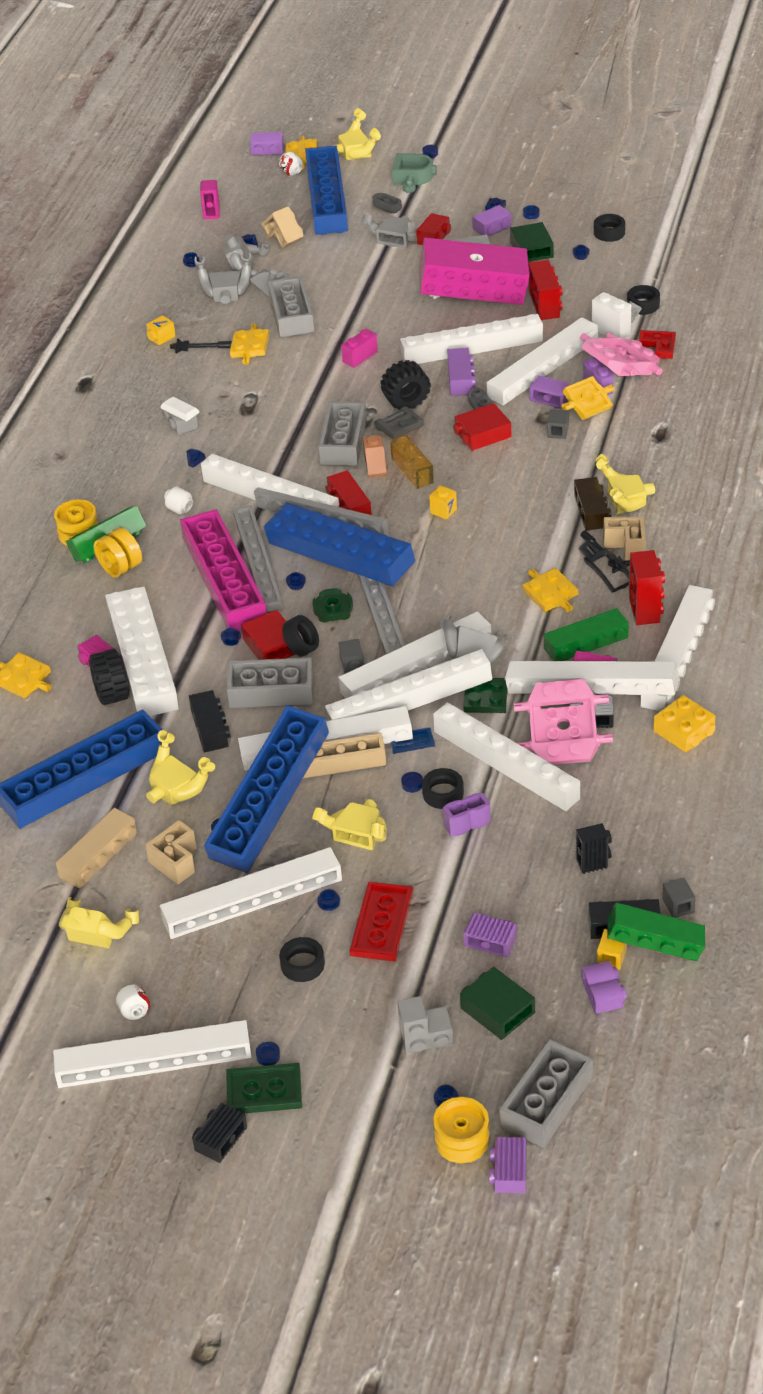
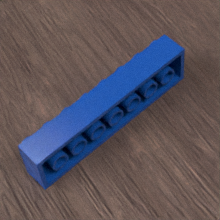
M337 146L305 148L315 234L324 235L348 231Z
M286 503L263 526L268 543L390 586H394L415 562L411 543L290 503Z
M286 705L204 844L210 860L245 873L250 871L329 734L325 718Z
M142 709L1 782L0 806L21 829L154 759L157 756L159 745H162V742L158 739V733L163 729Z

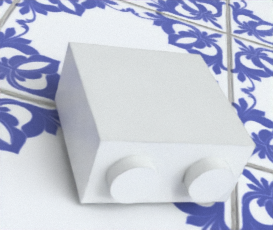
M605 292L592 300V322L598 325V332L605 336L608 333H612L615 337L619 338L629 336L631 334V304Z

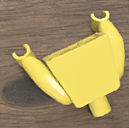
M359 108L354 111V116L357 117L356 120H353L347 132L338 136V144L333 145L337 146L338 154L341 153L346 160L371 157V151L376 144L375 140L378 141L381 138L376 128L370 131L369 135L372 138L369 139L361 131L360 120H364L366 114Z
M600 454L595 459L597 468L601 469L607 478V492L617 514L632 512L646 505V495L655 494L654 483L643 484L639 475H625L616 472L607 464L609 460L604 454Z
M161 730L158 733V739L162 742V745H159L156 759L150 770L149 782L151 790L146 793V796L151 803H156L162 798L170 805H174L198 795L205 786L209 776L208 772L215 770V764L210 762L209 758L202 757L198 763L201 770L196 773L170 755L168 744L172 743L175 737L172 733L167 734V731Z
M371 799L365 800L363 805L353 802L349 803L346 808L332 815H328V811L319 807L314 809L312 819L318 820L323 826L332 830L334 841L373 850L375 842H384L387 838L385 820L380 817V811L376 808V803Z
M68 897L66 909L59 921V927L66 930L69 941L110 949L113 939H121L131 928L132 924L139 923V910L131 912L130 908L126 909L125 918L114 924L100 911L80 908L81 899L72 901V897Z

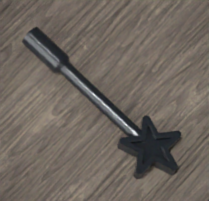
M177 339L176 343L170 344V349H175L177 354L180 351H188V348H231L232 341L189 344V340L181 341Z
M586 530L581 532L580 536L585 541L589 540L598 550L603 549ZM606 555V557L609 559L608 566L612 567V573L614 574L618 571L623 572L621 568L608 555ZM618 556V559L625 567L630 566V561H623L621 556Z

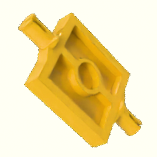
M300 136L298 142L291 141L286 143V153L293 152L303 161V170L306 163L305 148L318 147L317 139H306L304 136Z
M251 324L248 331H234L230 348L231 358L241 357L243 358L242 363L246 365L247 362L248 365L251 357L265 355L270 337L269 329H257L258 326L256 324L254 326Z
M593 376L564 388L562 392L569 402L562 404L561 407L563 410L574 408L580 418L585 420L611 409L613 404L607 394L614 391V386L610 384L602 387Z
M556 567L543 574H539L534 568H532V571L531 569L528 571V575L532 580L522 585L523 591L544 612L556 607H562L567 613L573 610V606L568 601L579 595L578 588Z
M18 652L8 663L0 661V687L25 699L31 692L37 689L48 693L52 685L44 682V680L51 673L50 666Z

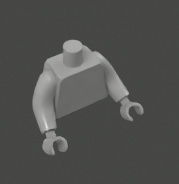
M363 214L361 223L366 224L368 230L373 235H376L377 244L406 249L409 242L417 240L416 223H412L405 215L401 216V218L390 216L385 221L376 224L372 221L373 216Z
M228 234L224 238L226 241L225 254L233 271H242L244 261L241 258V254L243 252L245 253L244 259H248L249 252L251 255L258 252L261 256H266L270 251L268 249L269 244L262 243L260 247H257V245L246 244L241 236L235 238L233 234ZM252 261L249 263V266H251V278L263 272H269L267 269H262L261 273L252 268Z
M244 252L241 254V258L244 261L242 271L207 274L206 268L203 266L205 263L204 256L202 255L203 261L201 263L197 262L195 257V265L199 267L197 271L200 285L209 297H213L214 302L228 304L230 301H237L239 296L247 290L251 279V266H249V263L253 259L250 252L248 259H244Z
M444 615L441 616L439 625L444 630L447 650L453 659L482 649L490 664H492L503 651L505 640L508 637L507 634L503 637L499 634V630H497L495 635H490L461 625L455 627L452 623L453 616H450L449 620L445 619Z

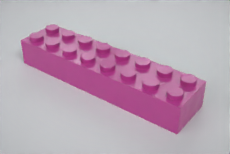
M217 509L180 519L182 538L228 631L239 630L242 623L267 614L265 602Z

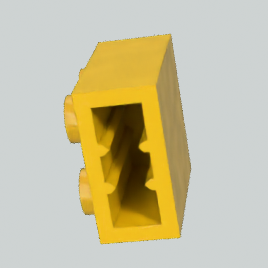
M682 695L654 716V732L686 753L691 748L696 747L704 738L714 733L716 715L685 695Z

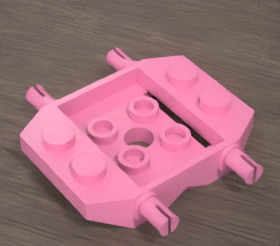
M586 333L580 336V339L584 341L582 349L602 362L618 376L652 375L653 372L656 375H660L663 371L662 368L658 367L661 358L655 355L653 350L642 346L640 341L615 337L612 333H608L606 338H592L586 335Z
M584 679L536 683L529 701L514 703L515 712L528 711L530 713L532 739L530 742H517V744L553 765L591 762L601 743H613L612 733L597 734L595 707H597V704L609 703V694H593ZM583 702V705L579 706L572 705L569 707L541 709V706ZM560 722H568L570 726L565 730H561L558 728Z

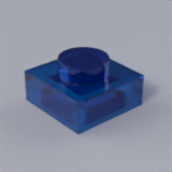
M490 198L485 206V211L498 205L505 208L506 200Z
M255 234L241 236L246 244L257 245L258 247Z

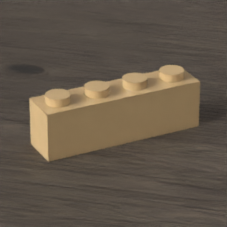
M382 733L323 742L303 778L385 766L386 755Z
M113 808L56 862L59 878L80 889L115 854L119 853L126 843L137 834L135 818Z

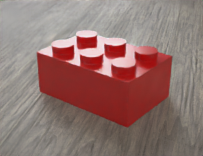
M549 260L528 262L529 294L536 313L541 320L560 318V311L563 310L560 296L563 295L562 286L559 285L558 276H555L554 266H551Z
M655 550L630 552L629 601L636 626L660 623L661 614H664V606L661 599L665 597L664 588L662 587V584L665 583L664 571H660L661 560L656 557Z

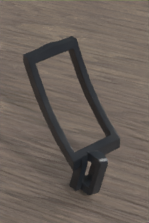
M589 540L579 546L578 549L585 556L583 558L585 563L600 576L612 593L629 585L628 581L614 588L603 572L593 563L608 555L629 579L628 569L610 550L603 548L597 551ZM587 546L592 550V552H593L594 554H592V553L587 549Z

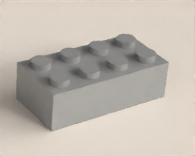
M302 276L268 281L269 297L279 336L290 337L292 335L314 332L313 314Z
M329 401L319 443L320 465H358L367 422L366 402Z
M312 658L228 661L227 696L229 708L313 705L314 674Z
M549 1039L500 1108V1127L521 1138L525 1137L526 1140L545 1148L593 1078V1059Z

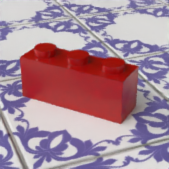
M348 470L327 477L326 492L338 498L340 508L372 515L370 500Z

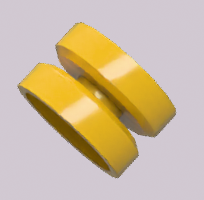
M70 500L59 505L54 511L58 539L66 546V540L98 524L96 508L87 500Z
M122 527L114 529L108 533V536L104 535L94 542L93 547L97 560L102 568L112 577L118 578L128 572V569L131 570L142 563V553L138 543Z
M455 1097L443 1102L436 1109L433 1117L436 1149L440 1155L450 1162L460 1164L473 1162L481 1158L487 1151L490 1143L489 1118L484 1106L472 1098Z

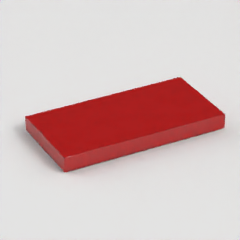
M368 881L349 950L350 956L396 962L413 895L412 886Z

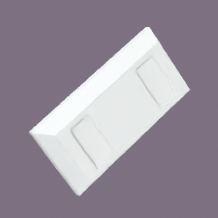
M173 396L163 402L160 407L186 422L199 413V410Z

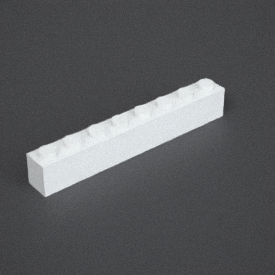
M530 314L507 320H496L490 323L425 333L418 336H408L400 339L401 358L403 362L410 360V362L414 361L417 364L448 359L447 349L469 348L470 355L542 342L543 323L538 314Z
M581 317L487 382L488 397L501 405H505L528 389L538 375L547 376L583 351L584 341L580 339V336L586 333L589 337L598 338V325Z
M211 454L201 463L203 482L256 500L254 491L259 487L339 507L337 497L215 454Z
M693 585L688 586L655 659V662H676L679 677L676 691H678L680 686V677L685 676L686 663L691 662L692 650L697 648L698 636L701 637L703 634V624L708 623L709 611L714 609L715 599L712 598V589ZM641 695V707L662 711L673 703L674 695Z
M475 612L453 623L455 627L461 625L492 635L491 624L479 612ZM443 628L338 677L340 693L345 698L453 659L447 650Z
M480 649L325 706L328 721L404 706H407L409 711L491 681L490 661L483 650Z
M510 661L505 680L509 694H531L536 683L584 679L593 694L675 695L679 677L676 662Z
M447 702L433 714L435 733L562 810L567 811L580 800V780Z
M407 706L326 721L329 734L324 742L382 733L384 744L413 739ZM271 732L238 738L244 771L249 770Z
M331 847L161 904L159 906L162 921L170 938L173 939L342 881L341 865Z
M246 1020L53 1050L54 1071L58 1088L252 1058Z

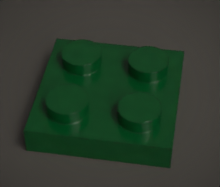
M492 678L491 681L466 689L464 712L506 713L508 688L505 678Z

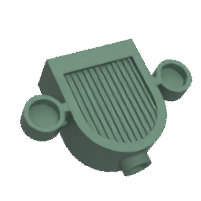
M396 153L392 168L393 185H403V191L406 193L414 192L416 185H422L432 180L433 175H436L437 166L433 165L432 159L424 154Z

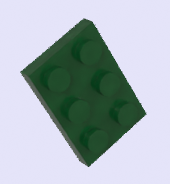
M300 1063L226 1069L227 1105L229 1107L231 1106L233 1109L235 1108L244 1114L302 1108Z

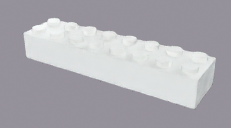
M145 587L105 595L108 614L119 653L122 656L136 712L143 709L149 716L179 710L175 686Z

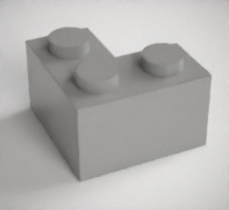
M421 996L397 1001L400 1034L406 1054L453 1044V1029L446 1007L425 1011Z

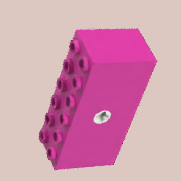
M424 238L419 264L420 294L429 295L433 299L444 296L523 305L529 280L527 249Z

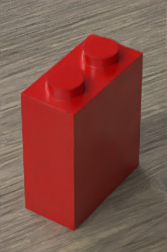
M495 403L454 416L455 424L453 429L455 434L459 435L463 443L472 451L512 437L511 422Z
M278 610L241 624L243 640L258 660L287 659L296 655L288 648L284 641L282 628L286 620Z

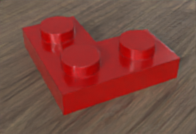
M640 330L639 341L642 343V346L647 348L656 347L655 355L661 359H673L676 332Z

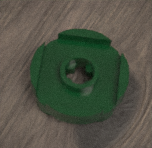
M337 588L321 591L316 599L314 597L312 601L313 612L319 617V621L323 623L341 619L346 620L350 618L351 611L353 610L351 595L348 592L346 595L342 593L341 589Z

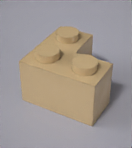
M289 206L272 213L261 223L268 239L276 236L281 248L298 242L304 237L303 230L295 220V214L290 210Z
M604 517V548H624L625 560H630V552L646 551L644 518Z
M180 820L145 844L148 862L177 885L195 873L191 854L197 849L194 831Z

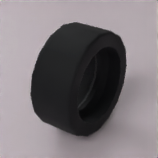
M603 214L594 220V236L597 239L605 242H614L624 237L625 220L623 217L616 214Z
M649 285L634 286L627 292V303L631 301L642 308L639 312L640 315L651 314L660 307V292L657 288ZM638 299H649V300H647V301H640V300H638Z
M297 615L283 624L282 633L284 641L294 654L305 656L318 648L319 635L317 629L307 617Z
M439 768L428 772L422 781L424 801L431 807L443 809L450 802L462 800L464 795L462 776L448 768ZM438 784H450L455 787L449 793H436L431 790L432 787Z
M298 937L291 939L280 950L279 959L282 973L292 981H311L324 970L323 948L312 938ZM300 953H309L316 957L312 963L304 966H295L288 962L291 957Z

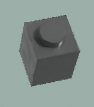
M550 409L547 422V438L566 439L569 427V411Z
M359 639L339 642L340 660L344 673L364 665Z
M685 877L663 883L662 899L672 917L677 918L695 912V895Z

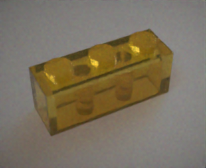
M407 435L390 441L391 459L416 489L434 483L432 463Z

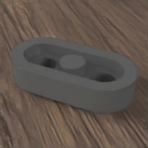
M377 193L372 197L373 205L377 208L384 209L390 213H397L402 209V201L399 198L386 193Z
M473 388L467 394L468 402L473 410L492 404L486 392L480 388Z

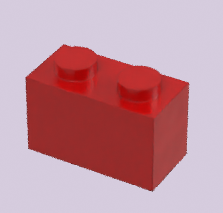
M431 213L417 229V244L423 245L424 238L444 239L451 231L449 217Z

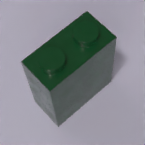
M543 222L510 227V242L512 246L526 248L528 262L554 258V243Z
M493 966L487 972L482 973L470 986L468 985L463 988L460 993V1007L495 1036L503 1040L535 1013V997Z

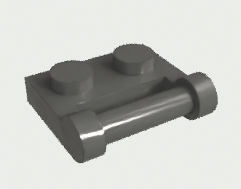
M404 406L398 412L384 419L375 420L374 425L377 430H382L395 440L423 426L424 422L420 416Z

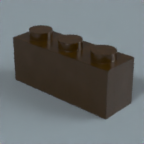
M597 477L574 480V496L586 531L603 529L604 517H612L611 509L607 508V497L603 496V485L599 484Z

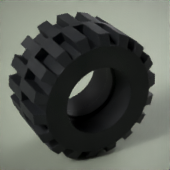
M401 360L398 361V364H392L391 368L386 369V374L382 375L383 380L380 381L383 394L389 403L398 410L404 406L409 409L416 408L418 404L421 405L422 401L426 400L427 394L430 393L431 383L428 376L419 364L414 361L410 362V360H405V362Z
M116 649L91 654L89 666L95 691L101 704L107 705L128 699V682L121 657Z

